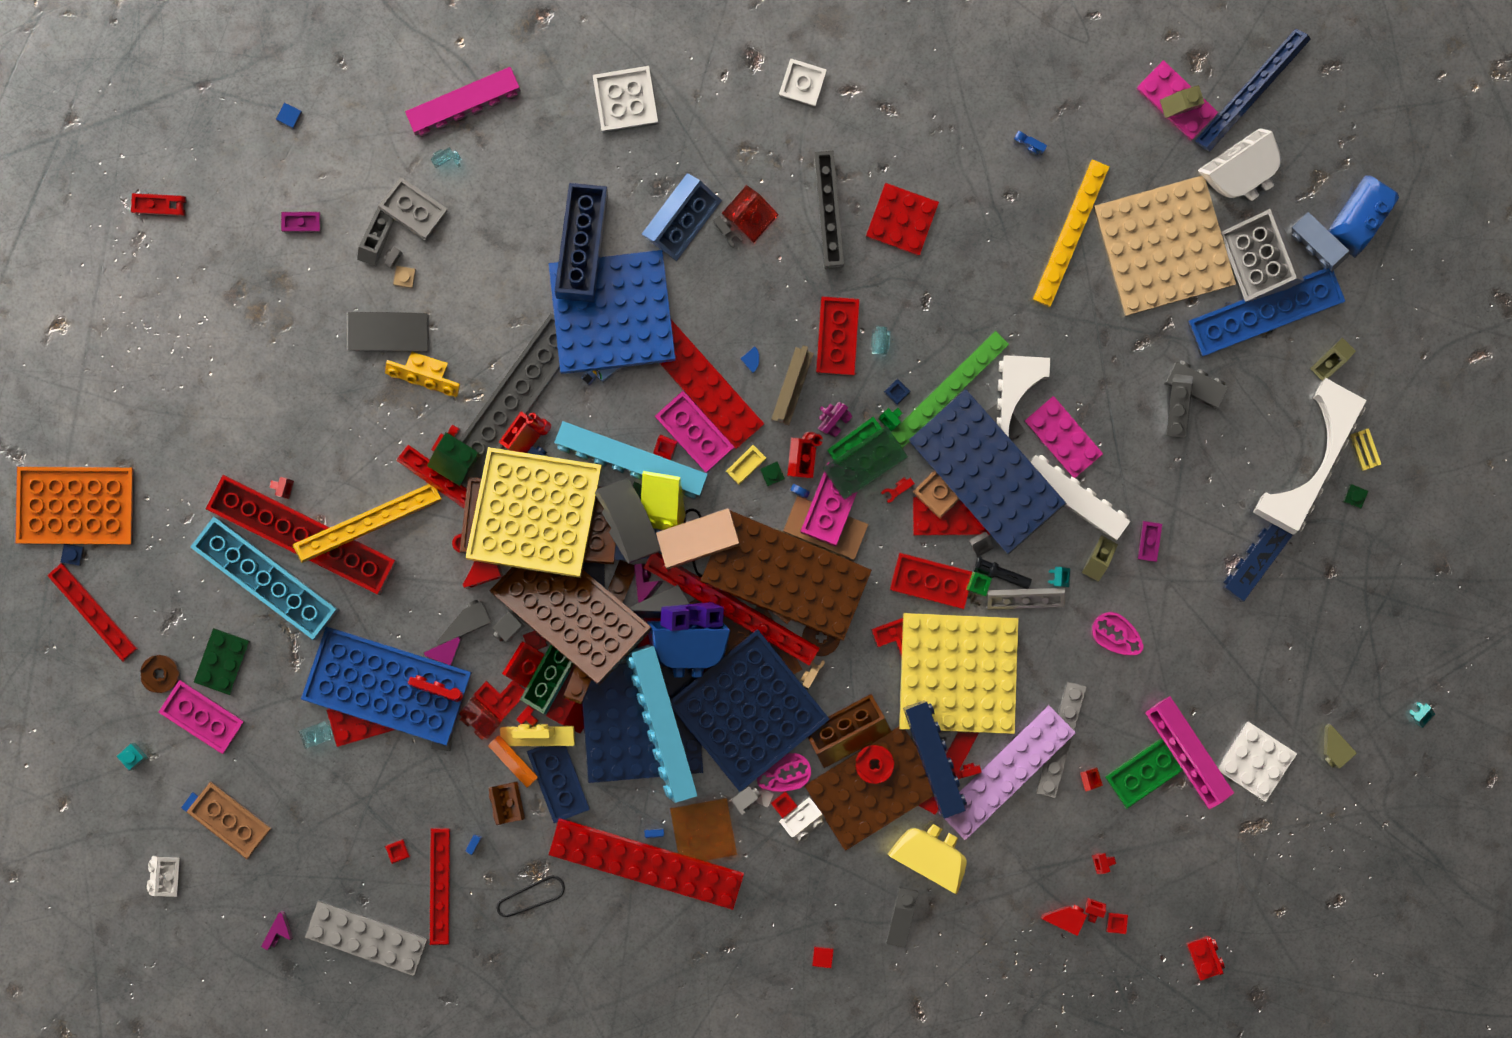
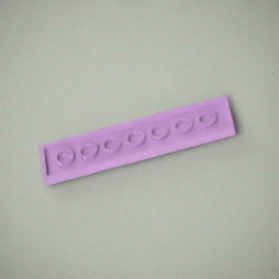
M1048 705L982 770V773L977 774L959 792L966 799L967 805L964 806L966 811L945 818V820L964 840H967L1076 732Z

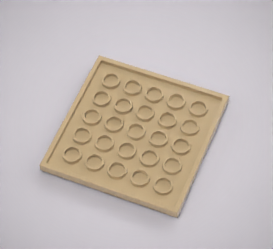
M1203 176L1094 206L1125 316L1236 285L1208 186Z

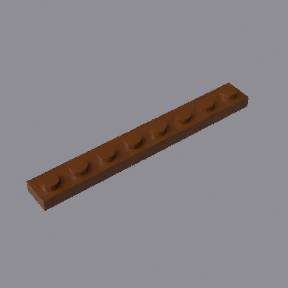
M619 560L607 589L622 603H624L635 576V566ZM575 666L563 698L582 705L592 679Z

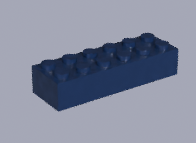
M569 183L554 291L556 299L594 303L608 200L607 186Z

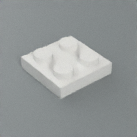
M790 58L779 96L815 107L827 70Z

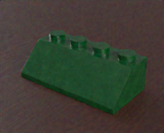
M550 644L520 700L546 715L574 664Z

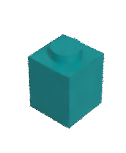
M131 743L116 756L129 771L134 770L148 758L136 743Z

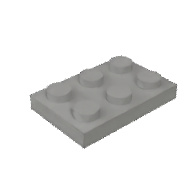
M402 177L397 180L378 205V209L424 240L427 239L447 212V208Z

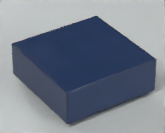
M897 378L884 393L898 405L911 391Z

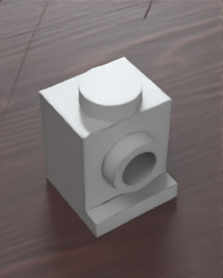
M747 786L734 796L731 801L743 815L745 814V808L750 810L757 804L756 800L761 794L755 786L753 788Z

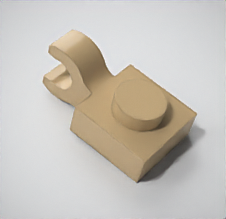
M813 659L810 664L811 670L804 672L800 681L803 682L802 685L805 689L808 690L818 671L824 666V660H822L821 664L816 665Z

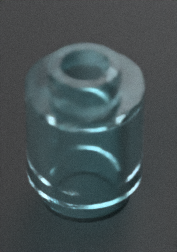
M876 326V330H872L870 346L872 353L887 354V349L890 348L891 331H887V327Z

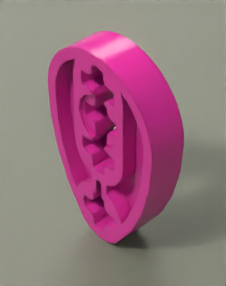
M1107 612L1095 619L1092 625V636L1098 645L1122 655H1138L1142 652L1143 643L1140 635L1123 616L1115 612ZM1105 620L1107 627L1113 625L1115 632H1122L1121 636L1123 639L1116 641L1114 634L1107 635V630L1104 628L1100 630V625L1097 624L1098 621L1102 622ZM1138 642L1139 650L1132 652L1129 643Z
M788 753L759 776L757 784L762 789L777 792L799 789L806 785L810 779V764L804 756L797 753ZM799 763L807 765L804 774L798 771L795 777H792L791 774L787 775L786 780L778 777L781 769L789 771L790 766L798 768ZM763 775L770 778L775 777L768 782L769 785L767 786L764 783H760Z

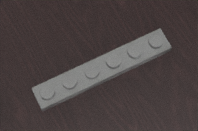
M1067 682L1058 715L1075 730L1086 687ZM1072 737L1044 764L1036 793L1052 798L1056 797Z

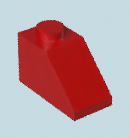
M1074 904L1073 908L1065 906L1043 914L1041 919L1078 936L1087 914L1083 913V908Z

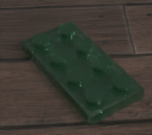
M886 425L823 467V470L842 498L846 500L906 460L908 456Z

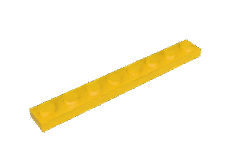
M1093 159L1091 160L1033 297L1034 301L1051 307L1110 166Z
M430 484L425 485L293 544V548L301 563L306 562L441 501V497L436 488Z

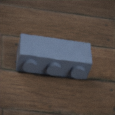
M1309 212L1292 226L1293 239L1297 243L1302 242L1306 246V251L1311 256L1315 255L1323 268H1329L1333 272L1349 257V250Z

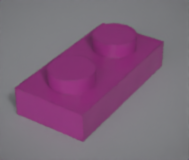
M281 212V231L321 232V213Z
M1142 521L1137 559L1157 562L1162 524Z

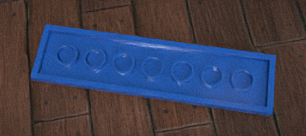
M1324 268L1304 276V282L1289 289L1250 302H1245L1244 299L1189 320V325L1202 357L1345 302L1334 271L1332 272L1329 268Z

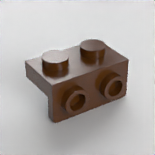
M518 782L489 787V799L492 803L493 818L496 825L525 819Z

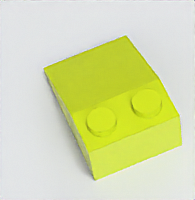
M643 471L641 502L652 527L665 530L683 524L686 514L681 478Z

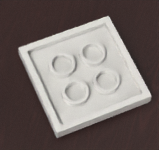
M649 66L593 75L602 132L658 123Z
M1247 722L1218 766V769L1223 775L1266 802L1297 753L1250 722Z

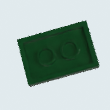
M213 628L194 683L231 695L250 641Z

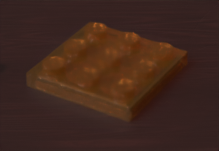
M727 798L670 808L679 854L702 861L737 855Z

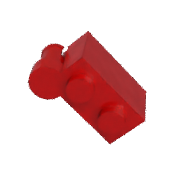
M520 412L499 443L510 451L527 453L541 435H546L550 431L551 423L544 418L541 419L535 413H530L527 416Z
M806 432L802 438L791 437L787 476L813 478L816 448L814 446L822 444L820 439L823 440L820 434Z

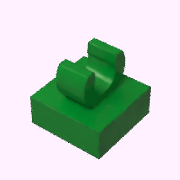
M888 408L878 419L892 432L901 423L898 418L903 412L899 408L893 412Z
M972 572L966 590L986 596L992 578Z

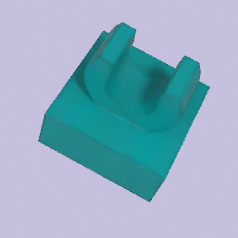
M1055 567V569L1049 570V573L1055 574V579L1048 580V583L1058 587L1070 586V568Z
M1417 702L1416 704L1420 710L1418 712L1410 710V713L1416 723L1424 728L1434 717L1435 712L1428 704L1423 706L1420 702Z

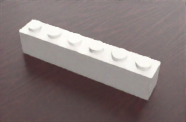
M1035 455L1030 462L1067 503L1065 506L1108 537L1117 541L1130 523L1127 519L1128 516L1120 510L1118 512L1111 508L1113 505L1105 499L1101 501L1096 498L1097 494L1091 489L1087 488L1085 490L1080 486L1081 482L1074 477L1069 479L1064 475L1065 471L1060 467L1055 466L1054 468L1049 465L1050 461L1044 456L1040 455L1038 457Z

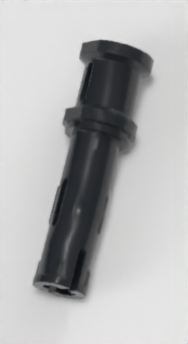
M981 556L978 557L973 572L978 571L988 575L990 578L996 577L1025 589H1029L1032 582L1031 578L999 567L997 562L986 561Z

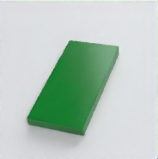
M1161 738L1109 773L1105 778L1125 808L1128 809L1178 775L1183 769Z

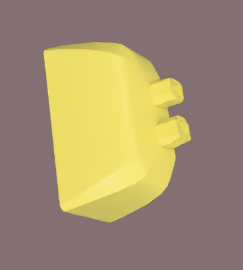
M935 824L927 832L917 828L908 829L894 844L888 855L957 895L967 864L965 856L954 848L958 838L948 833L944 842L938 839L942 828Z

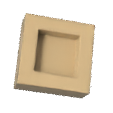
M396 266L393 285L413 288L416 269Z

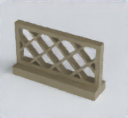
M803 345L801 349L795 348L771 418L773 421L790 425L814 353L808 351L807 346Z

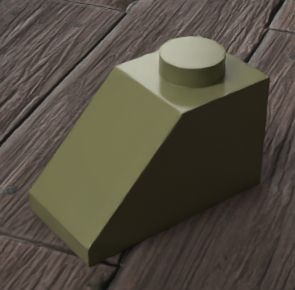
M1199 85L1181 90L1159 100L1165 119L1201 108L1205 103Z
M1342 337L1310 369L1322 381L1325 378L1328 379L1349 360L1356 350Z
M1101 535L1082 573L1099 582L1107 570L1118 544Z
M1331 724L1325 726L1323 753L1327 757L1325 761L1330 767L1340 769L1357 753Z

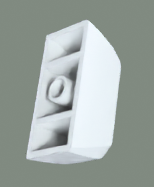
M1260 128L1204 165L1198 172L1221 195L1228 198L1245 195L1248 200L1252 201L1259 196L1255 187L1261 185L1263 190L1266 191L1274 186L1271 177L1279 169L1282 159L1273 132Z

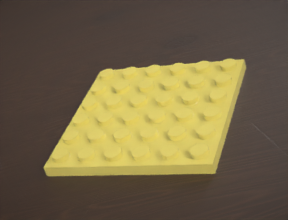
M488 447L466 559L581 578L596 501L595 491L599 486L602 465Z
M903 613L899 729H910L903 708L925 700L928 704H932L935 713L932 717L934 722H938L941 731L1015 734L1018 618Z

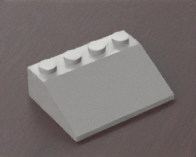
M1269 209L1221 232L1229 260L1245 302L1289 289L1304 282L1277 211Z

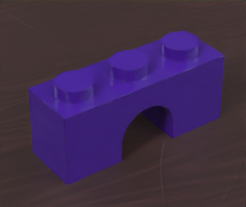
M713 602L661 607V626L671 631L688 630L689 625H700L705 628L723 626L724 607Z

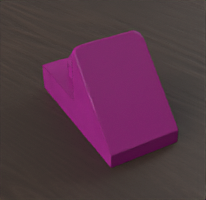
M644 563L634 564L638 603L651 598L663 583V581L649 582L651 572L644 568Z
M281 911L278 913L261 945L262 948L266 950L271 949V947L275 948L280 939L277 936L278 934L289 940L293 939L285 912Z

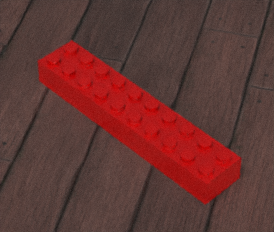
M222 475L206 507V510L295 554L297 553L293 548V544L330 528L225 475ZM356 540L309 560L377 595H381L397 563L396 560Z

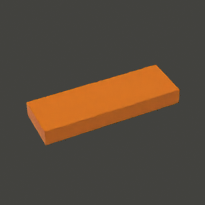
M499 735L488 745L526 788L538 778Z

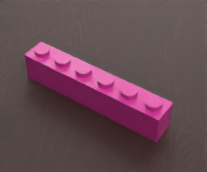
M508 67L409 109L405 113L415 135L423 136L430 133L432 128L437 127L439 129L448 125L447 122L453 119L459 121L465 118V114L470 112L472 114L478 113L486 105L494 106L501 102L500 99L505 97L508 99L513 98L521 90L511 67Z
M1171 696L1158 702L1145 712L1209 809L1221 804L1234 794Z

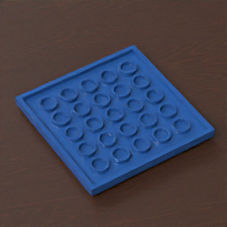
M662 250L600 257L594 303L556 299L554 291L558 262L549 263L561 374L675 361Z

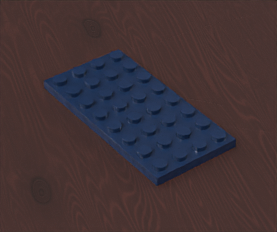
M966 389L909 439L911 444L1008 555L1067 504Z

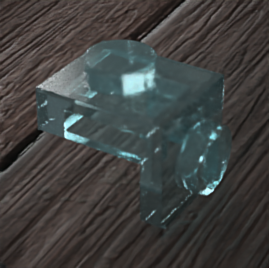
M450 147L444 151L442 149L436 151L430 159L435 168L450 159H453L456 166L460 167L459 161L462 160L456 150L452 152Z
M325 721L298 731L305 749L331 740V729L326 725Z

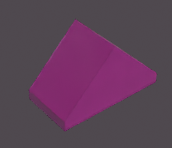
M461 637L454 638L423 653L426 657L452 666L462 641Z

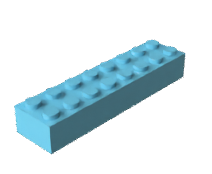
M564 421L561 423L554 442L562 452L568 454L570 451L576 452V456L584 460H588V457L594 459L593 462L604 467L606 464H609L613 470L624 473V470L628 471L631 477L639 480L642 479L643 471L680 477L682 491L685 492L684 496L691 499H696V496L701 497L708 478L707 473Z
M213 516L190 547L312 640H317L339 611L337 607L217 517Z
M652 645L636 648L626 657L628 667L633 670V675H631L633 685L638 687L639 693L636 696L639 705H642L644 708V712H642L644 723H647L650 728L647 734L650 742L654 743L655 749H652L654 758L658 760L661 766L658 767L660 778H663L666 783L663 786L665 795L675 803L696 797L697 792L655 648Z

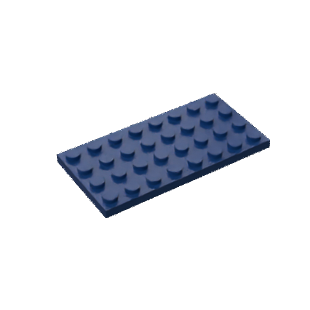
M326 626L301 700L448 746L472 673ZM416 675L427 678L426 682L434 684V681L444 684L446 689L457 688L463 693V698L461 701L455 702L408 685L410 676L416 678Z

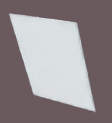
M756 786V789L761 794L756 802L768 808L774 793Z

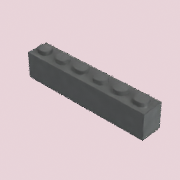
M834 150L814 152L824 269L844 267Z

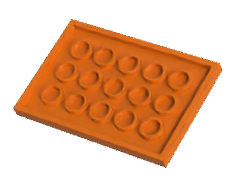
M17 467L15 543L132 545L134 468Z

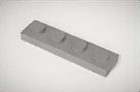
M1064 588L988 590L987 609L1064 607L1065 603Z

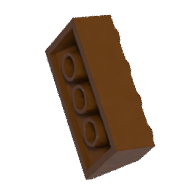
M870 694L828 716L829 720L807 738L823 768H826L881 739L892 731L875 699Z

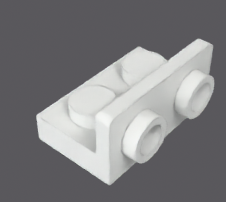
M809 797L779 822L792 839L799 843L806 840L811 832L821 828L826 820L825 816Z
M152 856L148 864V870L151 872L150 880L147 882L149 895L177 897L180 858Z

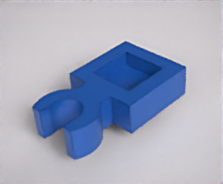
M1019 130L1014 140L1026 145L1028 151L1034 155H1042L1047 147L1046 144L1031 136H1027Z

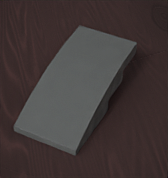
M347 312V351L427 352V313Z
M628 478L601 487L595 491V495L604 508L602 514L611 527L609 533L628 564L660 552V547L647 512Z

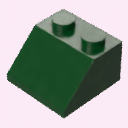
M445 432L427 466L460 486L480 453Z

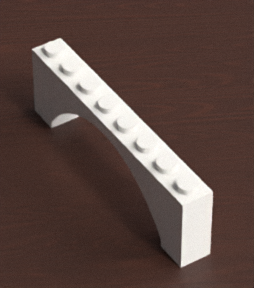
M1004 355L1003 361H999V372H1002V380H998V391H1001V399H997V410H1000V417H997L996 423L1008 437L1010 419L1019 400L1034 385L1042 380H1048L1050 358Z
M1327 378L1321 382L1313 397L1322 410L1327 428V449L1319 470L1309 482L1294 490L1279 494H1263L1253 511L1256 515L1293 535L1298 531L1301 532L1305 527L1306 521L1304 519L1306 515L1312 513L1315 507L1313 504L1315 498L1318 499L1324 490L1321 488L1323 483H1327L1332 475V472H1330L1332 465L1336 466L1341 457L1338 455L1340 450L1345 449L1349 442L1347 439L1349 433L1352 434L1357 427V423H1355L1357 417H1361L1366 409L1364 407L1365 399Z

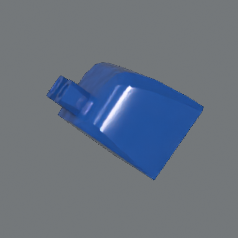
M1364 176L1328 231L1349 250L1351 256L1356 258L1371 241L1398 201V192L1375 177Z
M647 621V624L652 628L648 634L649 643L655 648L659 664L672 668L674 677H684L685 668H691L692 677H702L704 668L717 665L723 659L730 632L724 623L720 627L705 628L700 625H689L688 630L671 631L662 627L661 621Z

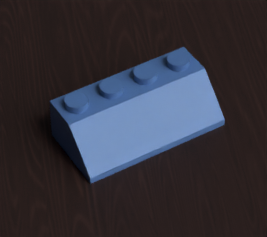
M687 173L643 231L642 235L677 261L722 200L703 182Z

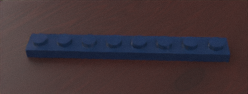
M1295 29L1198 136L1195 142L1210 152L1311 40L1309 35Z

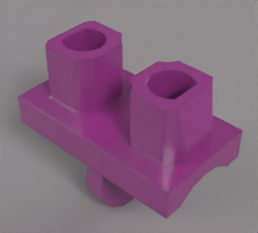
M840 402L835 407L829 404L826 409L821 406L819 410L822 414L819 419L822 423L817 429L825 434L837 437L841 429L835 425L836 422L840 419L842 422L847 423L852 418L851 413L847 410L848 407Z

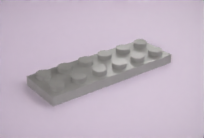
M322 901L317 902L305 936L307 939L412 976L416 974L428 940L427 938Z

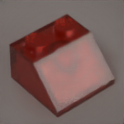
M747 185L721 213L753 243L779 215L758 192Z
M472 697L459 713L461 716L460 720L467 727L471 725L476 729L474 733L481 740L484 738L489 740L504 723L476 697Z

